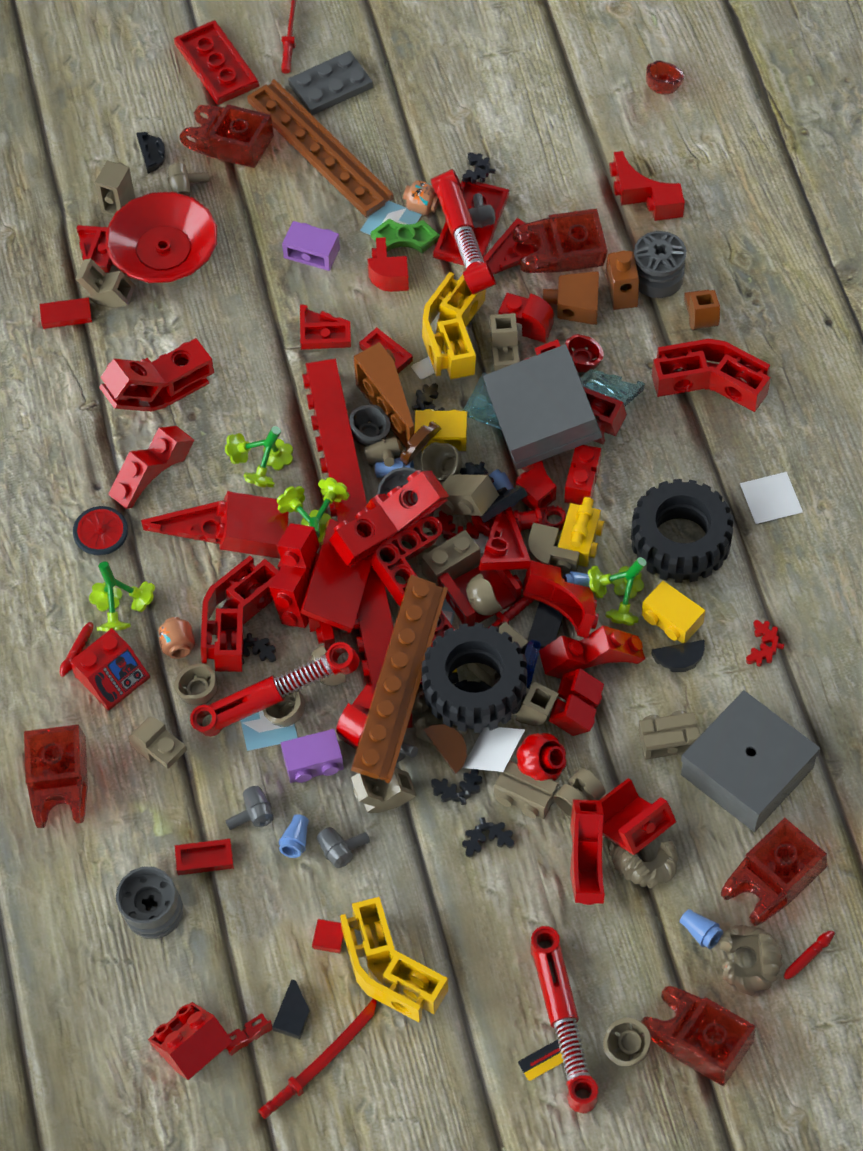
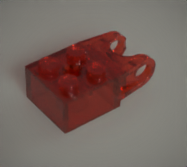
M228 104L225 108L200 105L193 113L195 120L202 126L184 128L179 135L183 145L190 150L211 158L255 168L273 139L274 131L270 114ZM200 113L206 114L208 119L202 117ZM186 136L194 138L196 142L190 141Z
M597 208L552 214L548 218L520 225L512 232L515 242L530 244L538 250L520 260V269L523 272L558 273L604 266L608 250Z
M77 724L24 731L25 778L36 827L38 829L45 828L50 810L58 804L69 805L76 824L83 823L86 811L88 777L86 736L81 727Z
M783 818L745 855L744 860L724 884L720 895L725 900H729L741 893L749 892L755 894L760 900L749 918L754 926H758L786 907L827 868V853L789 820Z
M673 986L664 987L661 998L676 1013V1016L670 1020L644 1017L641 1023L648 1028L651 1040L675 1059L724 1087L753 1044L756 1026L707 997L702 999Z

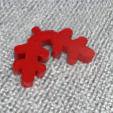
M442 510L439 511V517H435L441 522V534H443L447 541L464 531L462 526H458L457 534L452 533L456 528V525L452 523L453 516H447ZM468 522L466 524V532L471 538L479 539L480 531L474 525L472 526L471 522Z
M755 620L753 622V627L756 629L754 634L755 637L762 636V644H760V651L756 648H751V654L746 657L747 664L756 663L760 667L762 666V660L765 658L767 663H772V655H776L777 648L784 649V644L778 643V628L776 626L770 630L769 621L762 623L759 620ZM771 642L772 646L769 647L766 644Z

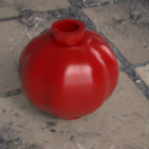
M535 733L528 735L517 749L516 756L519 770L534 780L544 781L552 779L556 781L566 767L565 748L552 734Z

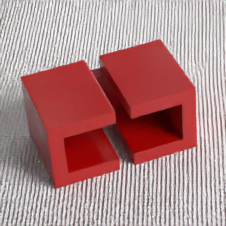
M581 445L574 449L571 467L565 484L564 503L582 505L585 497H593L601 465L602 448Z
M581 668L563 674L557 693H559V697L567 702L565 703L560 699L555 700L549 721L572 736L589 732L595 723V708L602 700L601 694L604 683Z

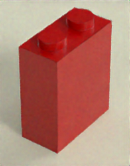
M227 491L224 500L219 501L217 516H221V523H218L216 530V539H220V550L281 559L277 544L288 527L289 512H279L277 499Z

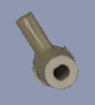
M182 163L172 164L168 167L167 179L172 192L190 197V183L209 182L210 180L208 172L188 173L186 165Z
M397 437L371 444L365 447L364 451L369 465L376 464V462H384L387 467H391L394 465V459L401 456L403 449L400 440Z

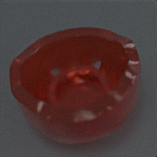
M657 60L647 65L645 79L652 91L657 94L668 95L674 93L682 85L684 74L677 66Z

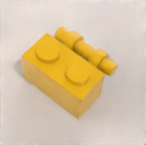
M589 497L583 499L582 505L570 503L558 544L560 548L579 552V565L588 567L590 558L596 557L598 543L595 542L596 536H601L604 528V521L600 520L601 510L592 508L594 500Z

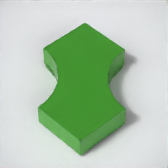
M388 219L371 231V238L376 241V238L386 237L387 252L398 247H409L423 253L437 243L440 237L424 220L415 224H399Z

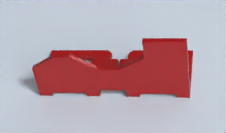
M263 1013L245 1023L244 1030L241 1031L237 1028L228 1034L230 1038L236 1035V1038L232 1040L233 1042L226 1047L231 1056L252 1041L273 1030L271 1020L267 1021ZM259 1019L262 1020L260 1023H258V1024L255 1025L254 1027L252 1026V1024H253L254 1022H256L257 1020H259Z

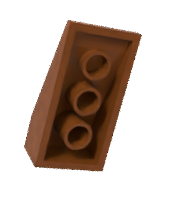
M379 342L354 356L356 386L371 405H377L383 409L389 417L390 430L400 440L404 448L407 449L410 446L408 441L414 435V424L395 366V357L389 349H385Z

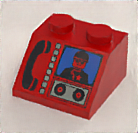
M112 628L70 661L74 676L108 711L150 678L149 673L129 644Z

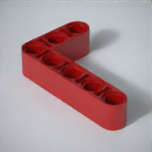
M427 516L379 545L371 558V565L399 606H401L408 579L411 575L417 576L407 561L431 547L442 533L441 522L433 516ZM423 528L430 529L433 532V536L426 535ZM401 541L409 542L412 549L405 548ZM380 554L387 555L391 562L383 561L380 558ZM395 576L403 577L406 584L398 583ZM442 610L433 640L437 636L443 638L444 631L453 628Z

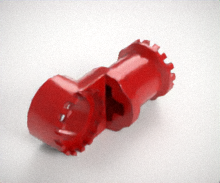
M554 505L542 508L535 507L534 510L524 512L513 511L520 533L522 530L531 529L533 523L559 528V531H561L566 520V513L562 510V507H554ZM551 515H558L561 517V521L551 524L547 521V518Z

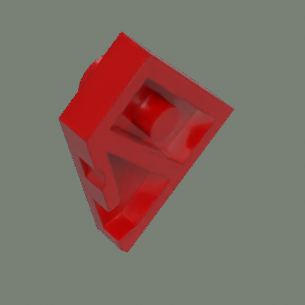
M300 304L301 350L351 348L350 321L340 317H333L331 314L323 311L320 314L308 310L307 305Z

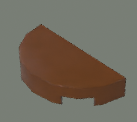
M431 421L428 427L423 425L408 441L410 446L405 452L401 453L400 460L405 465H408L441 430V427L434 421Z
M444 724L431 725L422 729L454 774H457L464 766L467 757V747L462 735L455 728Z

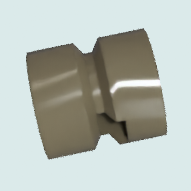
M580 768L569 779V785L564 784L553 795V800L557 807L571 819L573 799L600 800L605 795L606 790L595 775L586 769Z

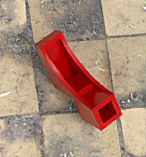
M624 151L614 152L613 162L609 163L611 177L616 179L614 181L615 196L620 197L621 205L647 202L648 211L653 212L654 221L683 218L685 200L680 183H662L651 180L638 173L629 164Z
M178 426L158 428L148 449L129 451L108 495L124 508H133L141 493L152 480L165 469L185 460L195 440Z
M543 460L521 468L525 472L517 478L516 485L525 488L528 494L521 501L531 510H534L535 507H547L556 500L557 486L547 475L543 466Z
M290 523L277 544L283 565L269 588L281 623L291 627L306 628L309 623L308 616L301 614L300 611L307 591L310 569L320 547L315 529L311 526Z
M531 560L530 567L527 569L523 580V596L533 598L553 607L573 624L577 636L588 638L590 630L596 628L599 614L595 613L597 600L594 599L590 587L565 582V579L561 576V567Z
M604 625L589 634L588 638H583L579 641L561 635L539 650L545 674L562 679L563 674L579 668L584 670L589 667L616 662L639 664L645 660L642 649L643 644L639 636Z
M573 799L570 825L573 842L570 876L575 903L585 905L604 904L605 892L602 871L604 812L601 800Z

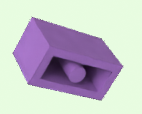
M293 221L282 242L284 258L330 271L340 250L339 233L329 229L324 230L313 227L307 223Z
M334 729L281 742L282 755L290 783L296 781L299 783L307 782L312 777L320 775L330 776L344 769L343 758Z

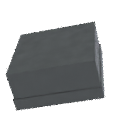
M566 344L483 376L489 397L517 470L602 438L601 431Z
M743 690L682 754L681 775L755 832L814 768L820 747Z

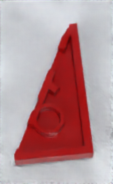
M517 218L483 257V260L487 262L494 275L554 250L556 244Z
M219 501L141 520L143 530L220 544V539H216L218 523H221V516H217Z
M511 506L496 516L480 560V571L529 569L531 560Z

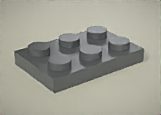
M347 51L288 78L289 86L311 115H315L373 88V81L351 51Z

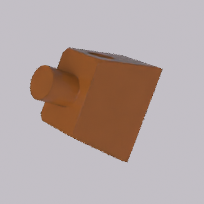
M633 251L609 253L606 264V277L613 310L638 307L639 277ZM623 284L627 285V291H622L620 287Z
M599 271L560 275L558 289H543V299L548 304H557V317L559 319L597 325Z

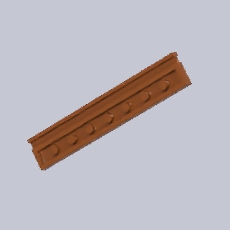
M275 79L268 86L265 84L247 96L248 103L366 218L385 206L387 201L394 200L393 193Z
M411 575L408 579L351 771L374 779L385 780L388 784L392 780L422 678V661L425 660L427 648L431 647L448 590L447 587L436 586V583Z

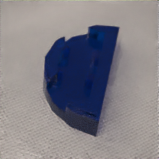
M532 639L528 642L525 651L527 662L526 688L528 689L531 687L541 647L540 641Z

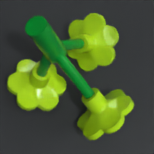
M278 426L271 428L266 439L252 443L245 441L241 433L227 436L225 453L230 456L233 464L246 463L251 448L264 445L261 465H258L256 472L244 473L243 477L246 482L263 488H273L275 483L272 478L266 476L268 470L266 466H272L274 470L279 471L284 468V465L287 466L293 462L291 454L294 449L291 444L284 443L283 440L278 439L281 433V429Z
M331 477L319 481L318 485L321 488V493L324 495V503L320 510H312L309 515L303 509L302 503L306 497L302 486H297L296 488L290 486L284 491V494L277 498L279 512H299L303 516L301 525L314 527L319 543L322 541L328 520L332 519L329 514L324 513L328 505L332 504L333 501L341 502V500H348L349 498L346 485L337 482Z
M642 557L637 558L630 568L623 566L619 569L618 573L613 575L610 573L603 575L598 566H592L588 570L590 589L592 592H595V596L598 599L606 595L607 589L605 585L609 584L614 585V593L617 596L624 595L619 609H611L605 614V617L611 619L614 623L632 626L634 623L639 622V618L629 612V599L635 598L637 592H641L644 588V582L641 580V570L646 566L647 562Z
M107 561L101 562L98 567L105 582L103 584L95 583L92 586L89 601L96 605L99 611L104 612L109 609V612H107L108 622L97 626V631H109L111 628L113 630L127 629L131 627V623L120 622L118 612L115 611L119 607V600L122 598V591L119 588L129 592V596L133 597L131 608L134 611L143 612L154 598L155 585L145 581L139 588L135 586L130 587L115 579Z

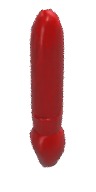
M92 622L87 623L82 628L66 659L61 663L59 671L61 677L66 676L72 670L70 661L81 653L93 631L94 625Z
M827 931L821 934L817 941L808 947L786 969L784 979L795 977L823 948L828 947L834 937V931Z

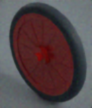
M96 506L87 509L78 516L73 526V538L77 546L84 552L92 555H107L118 550L124 544L128 535V524L125 517L118 510L107 506Z

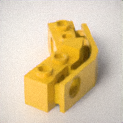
M449 272L425 304L423 312L422 339L435 375L441 376V370L447 369L450 380L475 375L476 354L466 327L485 302L486 289L472 295L463 274L457 281L454 279V273ZM440 312L436 334H434L430 324Z
M380 896L353 903V917L347 918L346 914L340 915V920L356 982L368 996L419 1023L422 1019V1009L435 1014L448 992V978L395 951ZM354 929L361 932L363 944L358 945ZM359 957H365L369 975L360 966Z

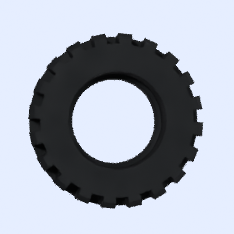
M674 479L673 483H668V481L661 482L657 489L651 487L647 490L646 496H641L637 502V507L634 508L631 529L633 553L637 554V558H644L647 562L646 570L652 575L655 573L660 574V579L667 581L668 578L675 579V583H683V580L688 579L689 582L698 581L700 576L707 578L712 575L713 570L717 571L723 565V560H726L729 555L734 524L733 515L730 513L731 508L726 501L722 502L723 496L718 491L713 493L711 487L704 483L701 486L697 484V481L690 479L689 482H682V479ZM672 519H687L701 526L706 535L695 542L677 543L663 536L658 527Z
M466 623L459 625L457 630L450 628L444 631L443 638L437 636L432 641L433 647L427 648L425 660L422 661V686L425 702L428 707L432 708V714L437 719L443 717V724L452 727L453 724L457 725L459 731L466 732L467 728L474 729V733L482 732V728L486 727L489 730L496 729L499 722L506 724L511 720V713H518L521 708V702L525 700L527 662L518 642L512 643L511 635L507 632L499 633V628L492 625L489 628H485L483 623H475V626L468 627ZM468 663L488 665L501 677L495 686L478 693L462 691L455 687L448 679L455 669Z

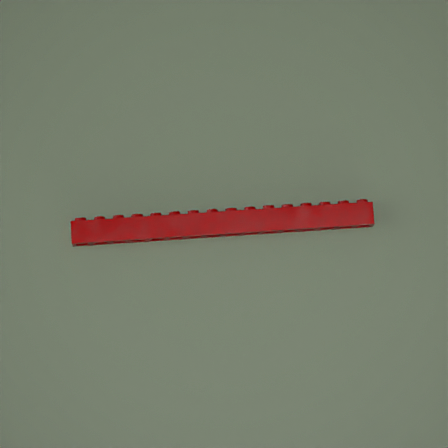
M336 358L306 363V374H302L304 389L310 390V394L306 395L308 409H314L315 415L311 416L313 431L318 430L319 436L315 437L317 452L323 453V458H319L322 474L327 473V477L334 478L337 482L346 485L347 492L349 493L348 500H341V502L333 501L332 504H329L331 517L336 516V520L340 523L344 520L351 522L356 519L355 515L366 508L367 502ZM371 565L354 623V630L359 629L360 636L356 637L359 653L364 652L365 660H361L363 675L369 676L370 683L366 685L375 690L394 627L385 585ZM412 712L407 728L413 727Z

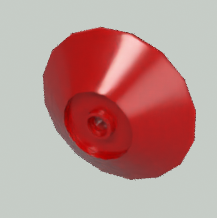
M154 192L129 201L114 214L106 229L105 248L113 265L128 277L148 283L173 282L192 275L209 261L217 245V224L209 209L195 198L176 192Z

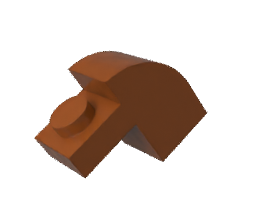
M708 289L684 293V301L689 314V325L692 330L719 326L720 304L715 290L709 291Z

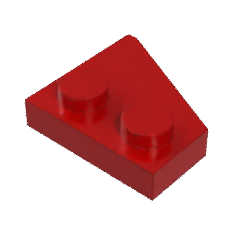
M77 225L80 249L83 254L82 259L91 258L105 273H109L113 263L105 248L107 227Z

